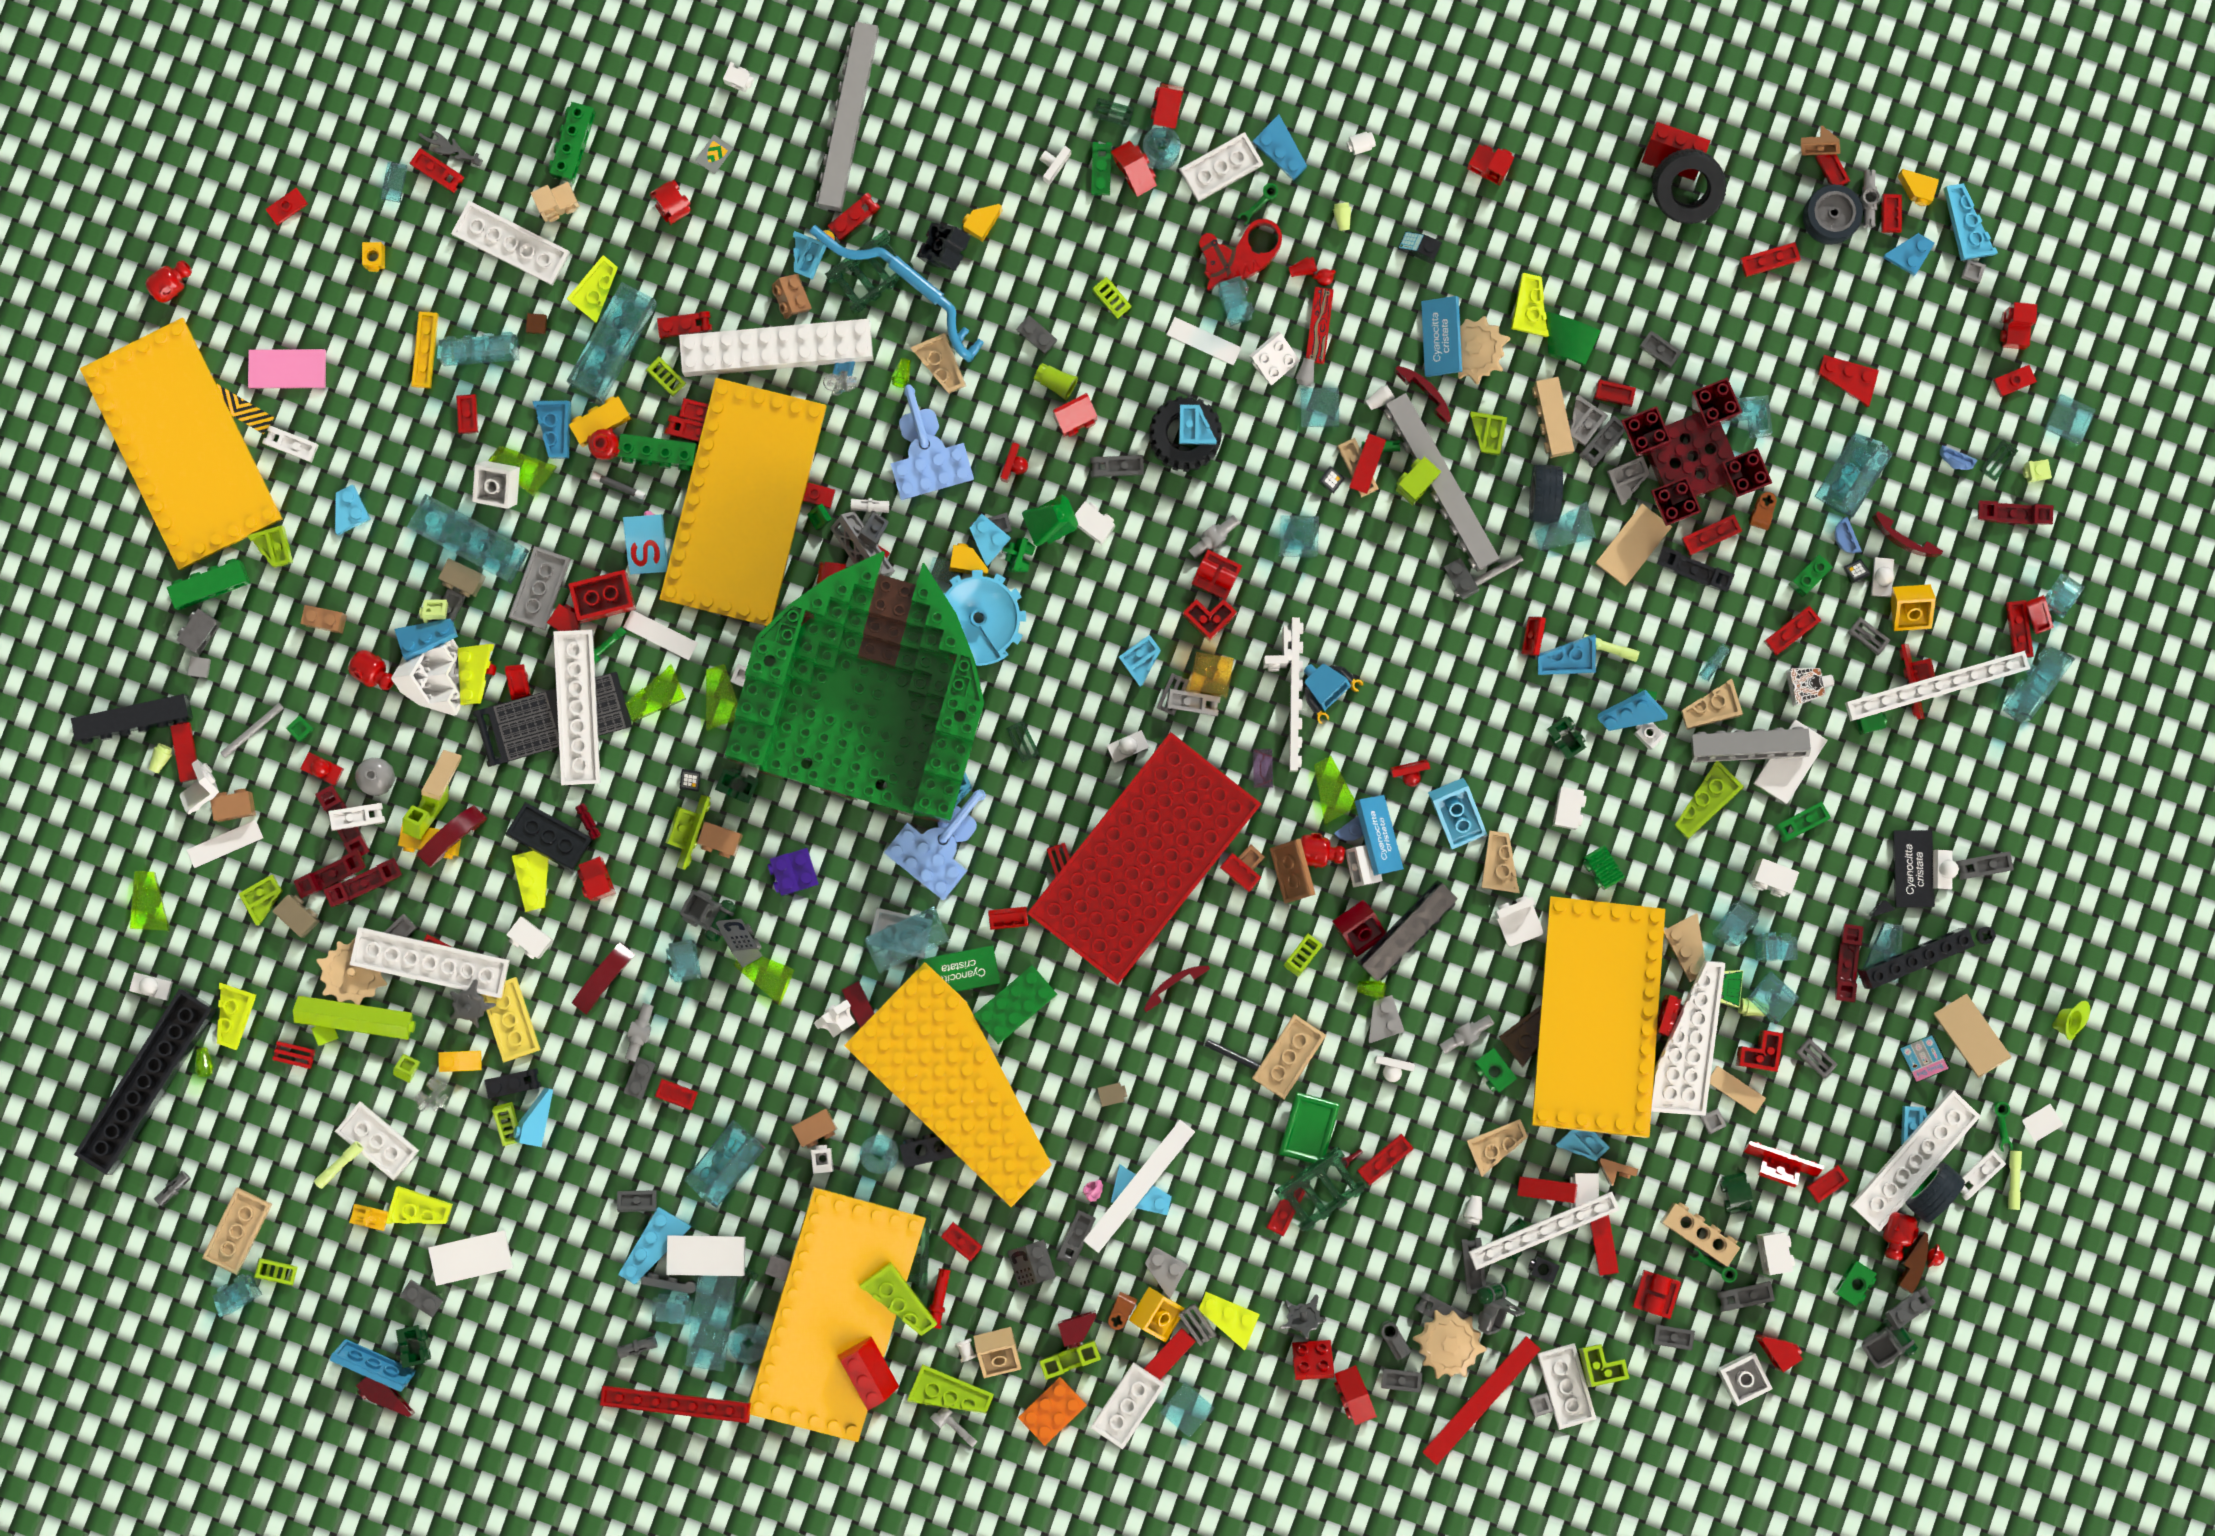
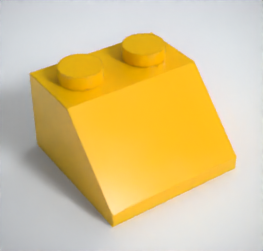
M1931 584L1892 587L1891 610L1894 631L1932 629L1936 597Z
M1148 1287L1129 1321L1166 1342L1181 1319L1179 1312L1185 1308Z

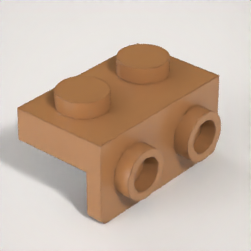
M798 274L778 278L772 284V292L776 296L779 310L783 314L784 319H789L794 314L807 312L811 309Z

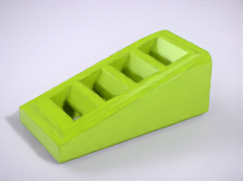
M1107 277L1092 289V292L1117 319L1132 307ZM1107 285L1109 288L1101 293L1100 290ZM1112 291L1114 294H1112L1108 299H1106L1105 296H1107ZM1116 297H1118L1119 300L1116 301L1113 305H1111L1110 302H1112ZM1123 303L1124 306L1116 311L1115 308Z
M660 356L645 369L672 397L686 384ZM660 364L662 367L654 373L653 370ZM666 369L668 372L660 379L658 376ZM672 375L673 378L665 384L664 381ZM677 380L679 383L671 390L669 387Z
M1308 933L1287 959L1284 967L1299 977L1323 944ZM1306 942L1310 943V944H1311L1312 946H1314L1316 949H1315V950L1311 949V948H1310L1309 946H1307L1305 943H1306ZM1303 948L1304 950H1306V951H1307L1308 953H1310L1311 955L1308 956L1307 954H1305V953H1304L1303 951H1301L1300 949ZM1298 954L1300 957L1306 960L1305 963L1301 961L1299 958H1297L1296 955ZM1293 960V961H1294L1296 964H1298L1301 968H1299L1297 965H1295V964H1294L1293 962H1291V961Z
M509 1102L494 1106L492 1112L502 1146L517 1143L514 1137L505 1138V1135L514 1133L515 1127H518L513 1103ZM508 1111V1113L500 1115L501 1112ZM507 1118H510V1119H511V1121H507V1122H503V1123H502V1121H501V1120L507 1119ZM513 1126L512 1129H508V1130H504V1129H503V1128H505V1127Z
M259 1258L254 1277L293 1286L298 1266ZM267 1264L265 1275L261 1274L263 1265ZM271 1265L275 1266L273 1277L269 1276ZM279 1267H283L281 1278H277ZM287 1269H291L289 1279L284 1280Z

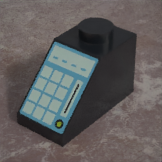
M1406 231L1398 249L1433 264L1442 242L1425 234Z

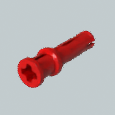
M939 1268L933 1301L928 1306V1309L937 1322V1325L933 1328L942 1329L941 1320L943 1313H945L943 1305L951 1270Z

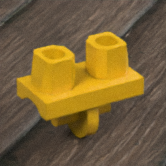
M354 1204L349 1223L384 1231L389 1211Z

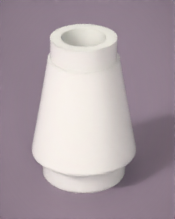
M1388 385L1384 387L1381 386L1366 402L1370 409L1373 410L1386 405L1395 397Z
M1471 1195L1463 1216L1465 1223L1480 1225V1221H1482V1197Z

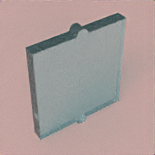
M933 557L929 571L942 592L946 593L952 586L949 580L957 575L960 576L961 573L949 571V559L945 561Z

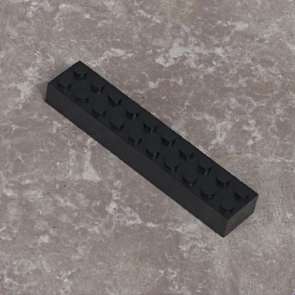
M179 988L74 1153L75 1156L105 1175H113L218 1009L188 990Z

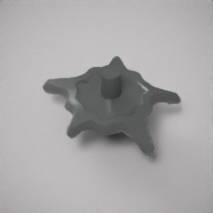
M475 979L468 990H462L458 994L453 991L450 992L453 998L452 1006L455 1010L450 1015V1019L462 1018L470 1020L479 1028V1017L484 1015V1011L495 1007L496 1004L484 1002V997L477 993L478 980Z
M1315 1295L1308 1304L1299 1303L1297 1306L1292 1305L1286 1300L1285 1304L1289 1310L1287 1315L1288 1323L1280 1326V1328L1294 1329L1300 1332L1304 1339L1307 1340L1310 1331L1316 1330L1319 1324L1326 1322V1319L1320 1317V1311L1317 1310L1319 1296Z

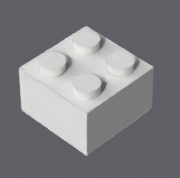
M490 461L475 464L472 502L507 509L517 505L520 467Z
M1762 858L1755 862L1748 882L1753 884L1752 887L1761 891L1763 889L1770 890L1771 895L1781 898V896L1785 897L1792 893L1799 872Z
M1781 1231L1756 1235L1763 1273L1775 1275L1793 1272L1792 1267L1795 1266V1261L1789 1251V1247H1791L1790 1236H1787L1786 1232Z
M1749 1352L1717 1368L1729 1396L1736 1406L1773 1389L1756 1354L1753 1352Z

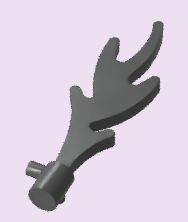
M434 130L432 133L438 137L437 140L427 138L419 133V136L425 141L441 146L440 148H434V152L443 155L459 153L454 157L456 160L466 159L479 167L482 165L483 160L478 158V153L474 156L469 155L460 148L455 139H452L453 144L451 145L444 136Z

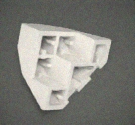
M454 639L411 660L403 661L391 677L400 693L420 706L453 716L457 715L462 706L460 705L459 668L457 663V648L459 647Z

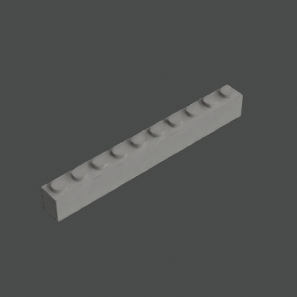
M856 22L855 27H851L850 38H852L851 45L847 46L846 56L848 61L844 63L842 74L845 75L844 81H840L839 84L840 100H836L835 111H837L836 118H832L831 122L833 134L828 137L827 147H830L829 153L824 156L823 165H826L825 172H821L820 175L822 187L821 191L818 190L816 194V202H818L819 208L842 212L879 35L877 25Z
M1405 393L1385 405V416L1394 423L1393 429L1398 437L1401 436L1404 443L1402 445L1405 451L1411 453L1413 457L1412 463L1417 458L1421 460L1425 456L1441 471V474L1429 486L1432 491L1430 494L1434 502H1438L1441 506L1440 513L1443 518L1448 519L1450 522V531L1459 538L1460 542L1458 544L1463 553L1467 552L1469 556L1468 562L1472 569L1476 568L1477 572L1497 562L1499 556L1407 394Z

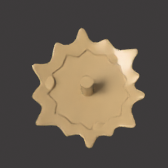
M1483 316L1476 322L1465 319L1464 323L1460 326L1462 372H1458V378L1462 379L1464 376H1469L1478 385L1482 376H1490L1493 370L1503 371L1499 360L1504 356L1503 346L1511 338L1501 335L1499 333V326L1489 325L1486 316Z
M355 938L349 944H343L338 941L335 951L329 950L326 958H318L316 960L322 969L320 980L326 984L322 995H334L337 998V1002L351 1000L354 1004L360 1005L364 997H374L376 988L386 986L387 982L379 971L350 965Z
M1435 1310L1434 1320L1426 1322L1423 1332L1413 1337V1340L1420 1344L1419 1353L1425 1356L1422 1365L1433 1367L1437 1379L1444 1374H1448L1451 1377L1455 1374H1461L1463 1377H1467V1367L1474 1365L1476 1356L1487 1350L1479 1342L1481 1333L1473 1328L1472 1316L1461 1319L1454 1311H1451L1448 1315H1442L1438 1310Z

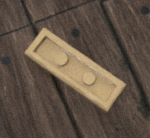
M1355 438L1337 446L1352 478L1362 453ZM1374 478L1367 494L1358 491L1361 498L1379 490Z
M443 750L421 791V795L440 801L461 761L462 755Z
M1716 1066L1711 1073L1710 1085L1752 1113H1757L1766 1099L1764 1096L1719 1066Z

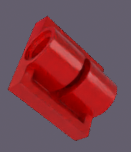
M1207 550L1191 585L1226 601L1242 565L1211 550Z
M1643 1270L1632 1307L1670 1319L1681 1282Z
M1331 1340L1292 1342L1295 1380L1334 1378Z

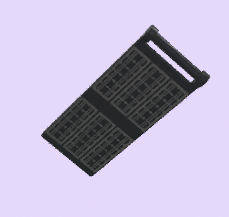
M612 672L595 677L598 736L632 727L618 673ZM556 688L472 712L473 717H476L488 759V767L559 747ZM485 714H489L501 758L495 759L483 716Z

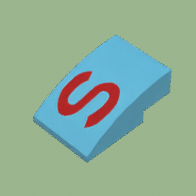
M663 514L623 517L630 575L666 572L668 559Z

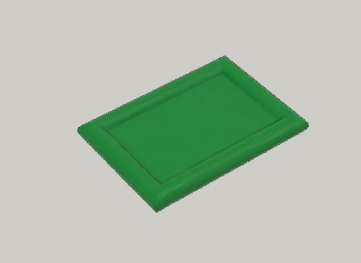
M1296 1092L1278 1155L1323 1166L1340 1103Z

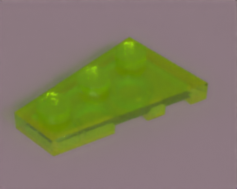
M499 446L488 460L490 462L520 467L519 486L533 497L557 468L555 465L503 446Z
M670 664L663 673L657 675L649 685L642 688L625 704L632 721L635 722L687 699L673 665Z
M725 664L706 670V730H710L734 722L736 718L735 712L738 701Z
M1332 756L1314 764L1325 825L1355 809V799Z
M134 871L130 929L170 931L156 872Z
M763 956L743 968L737 959L734 964L739 971L781 1005L795 969Z

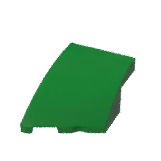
M1547 312L1548 354L1563 361L1569 359L1585 366L1601 330L1571 318Z

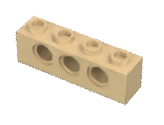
M1681 1202L1678 1204L1672 1203L1660 1222L1723 1266L1728 1267L1740 1249L1736 1245L1738 1241L1729 1235L1727 1237L1721 1235L1720 1232L1722 1230L1713 1224L1711 1226L1705 1224V1219L1697 1213L1692 1215L1688 1212L1689 1208ZM1683 1217H1688L1690 1223L1684 1228L1681 1226L1680 1221ZM1704 1228L1706 1234L1700 1239L1697 1237V1230ZM1716 1239H1720L1722 1242V1246L1718 1250L1713 1247V1242Z

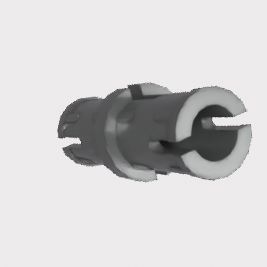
M182 1170L174 1180L166 1184V1187L154 1200L163 1207L174 1195L179 1193V1190L191 1178Z
M652 1336L639 1341L636 1339L632 1343L618 1346L617 1353L619 1358L622 1359L634 1354L640 1355L641 1352L658 1348L656 1338Z

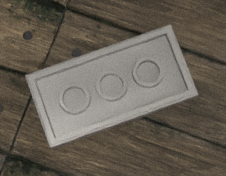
M534 546L508 618L546 630L547 621L552 614L571 559Z

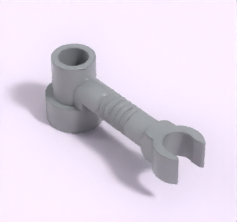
M942 1407L930 1417L940 1428L947 1423L971 1447L977 1443L950 1416L953 1413L950 1409Z

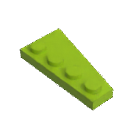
M1716 761L1676 822L1675 827L1687 839H1690L1733 799L1744 786L1719 761Z
M891 1262L859 1284L860 1288L867 1291L875 1300L881 1302L889 1311L896 1314L921 1336L937 1325L936 1320Z
M922 1364L907 1402L986 1414L994 1394Z

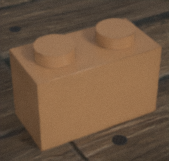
M305 605L300 624L306 627L343 634L347 615L342 612Z
M246 789L234 790V794L227 795V792L217 793L216 797L210 800L213 821L216 822L256 815L253 794L246 791Z
M704 822L697 844L702 845V850L712 852V849L720 851V856L730 859V856L736 857L743 835Z
M827 1108L792 1126L802 1147L807 1146L808 1149L817 1145L818 1139L824 1137L826 1140L834 1136V1131L838 1129Z

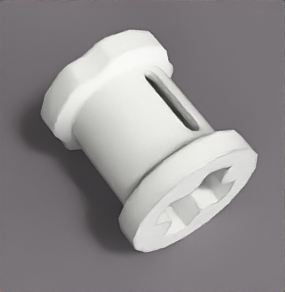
M971 1338L955 1344L961 1355V1363L977 1357L970 1343L972 1341Z

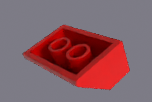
M1656 122L1641 162L1657 168L1665 157L1678 150L1697 149L1706 153L1711 140ZM1686 169L1677 175L1695 181L1699 171Z
M872 1336L837 1355L868 1411L886 1401L898 1389L899 1385Z

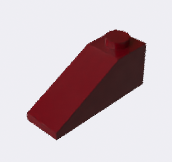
M365 1377L356 1385L359 1389L357 1392L363 1399L367 1398L368 1401L407 1417L415 1414L414 1410L402 1396L391 1387L368 1377Z

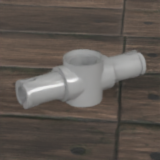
M1870 169L1863 171L1864 187H1862V195L1859 199L1864 211L1863 227L1868 228L1869 226V228L1875 227V211L1877 210L1880 194L1875 186L1876 170H1871L1870 172ZM1865 196H1872L1873 202H1868Z
M1232 515L1221 525H1212L1202 533L1201 540L1188 551L1196 559L1207 549H1216L1226 541L1227 534L1239 525L1240 522Z
M643 1003L638 1019H635V1022L632 1021L627 1035L630 1044L625 1059L636 1062L640 1047L647 1043L651 1032L649 1020L654 1006Z
M1489 1014L1475 1023L1467 1022L1454 1030V1036L1439 1045L1445 1054L1458 1046L1462 1047L1464 1045L1466 1047L1478 1040V1036L1481 1035L1480 1033L1494 1025V1022Z

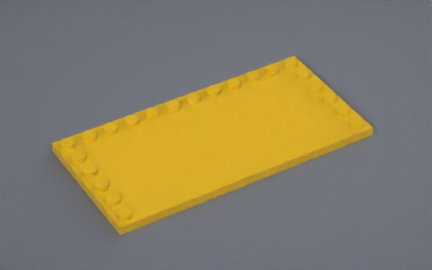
M180 318L80 368L178 570L181 571L247 538L248 535L257 533L283 520L184 318Z
M715 378L660 600L767 626L773 620L827 405Z
M1550 896L1532 1125L1649 1138L1665 909Z
M813 1187L748 1403H751L750 1415L855 1442L859 1441L868 1410L837 1355L872 1336L884 1358L897 1315L889 1311L881 1302L875 1300L867 1291L860 1288L859 1284L890 1262L907 1282L926 1220L925 1217Z

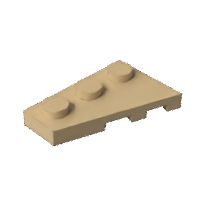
M945 333L910 347L949 394L966 387Z
M1732 679L1681 711L1686 730L1743 715Z
M1489 831L1481 888L1519 894L1509 833Z
M1697 913L1664 930V935L1689 982L1697 978L1705 961Z
M1518 1119L1467 1140L1466 1142L1480 1176H1484L1528 1136L1521 1119Z

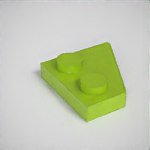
M1471 411L1470 415L1481 453L1500 456L1507 417Z
M281 525L248 535L250 541L254 542L259 548L260 553L267 558L272 567L277 568L293 563L284 526Z
M272 874L238 894L255 925L259 926L283 891Z

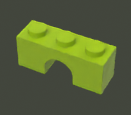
M447 786L440 801L422 795L419 806L412 805L402 818L403 833L419 840L422 838L448 802L449 786Z
M1092 1340L1078 1347L1040 1359L1039 1362L1047 1380L1064 1374L1071 1369L1099 1361L1101 1357L1095 1340Z

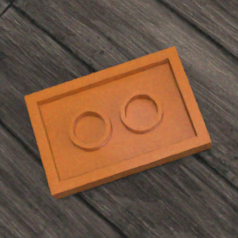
M1060 1376L1018 1418L1045 1446L1087 1404Z

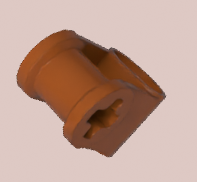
M1766 492L1758 497L1749 525L1768 531L1777 501L1773 493ZM1766 497L1768 498V502H1770V504H1768L1767 506H1765V502L1762 501Z
M1120 1291L1108 1320L1109 1326L1112 1329L1120 1330L1125 1326L1138 1299ZM1120 1316V1320L1123 1322L1122 1325L1113 1326L1112 1318Z

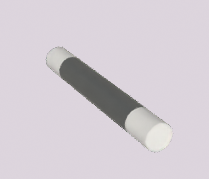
M593 472L591 475V479L641 500H644L646 497V493L596 472Z

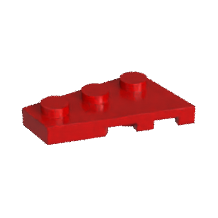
M1823 355L1818 375L1836 387L1841 388L1848 395L1862 402L1866 407L1870 406L1879 370Z

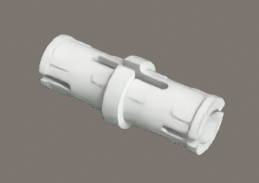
M868 498V500L851 499V511L889 513V501L872 500V498Z

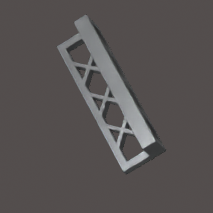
M855 511L841 514L830 528L854 564L860 562V554L865 560L882 552L877 544L872 548L858 538L864 524ZM840 525L844 528V534L838 529ZM850 539L854 543V549L850 546ZM884 556L881 575L888 577L895 570Z

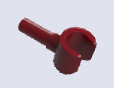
M1359 1149L1348 1157H1341L1338 1162L1341 1160H1346L1347 1165L1341 1169H1346L1350 1162L1362 1154L1363 1151Z

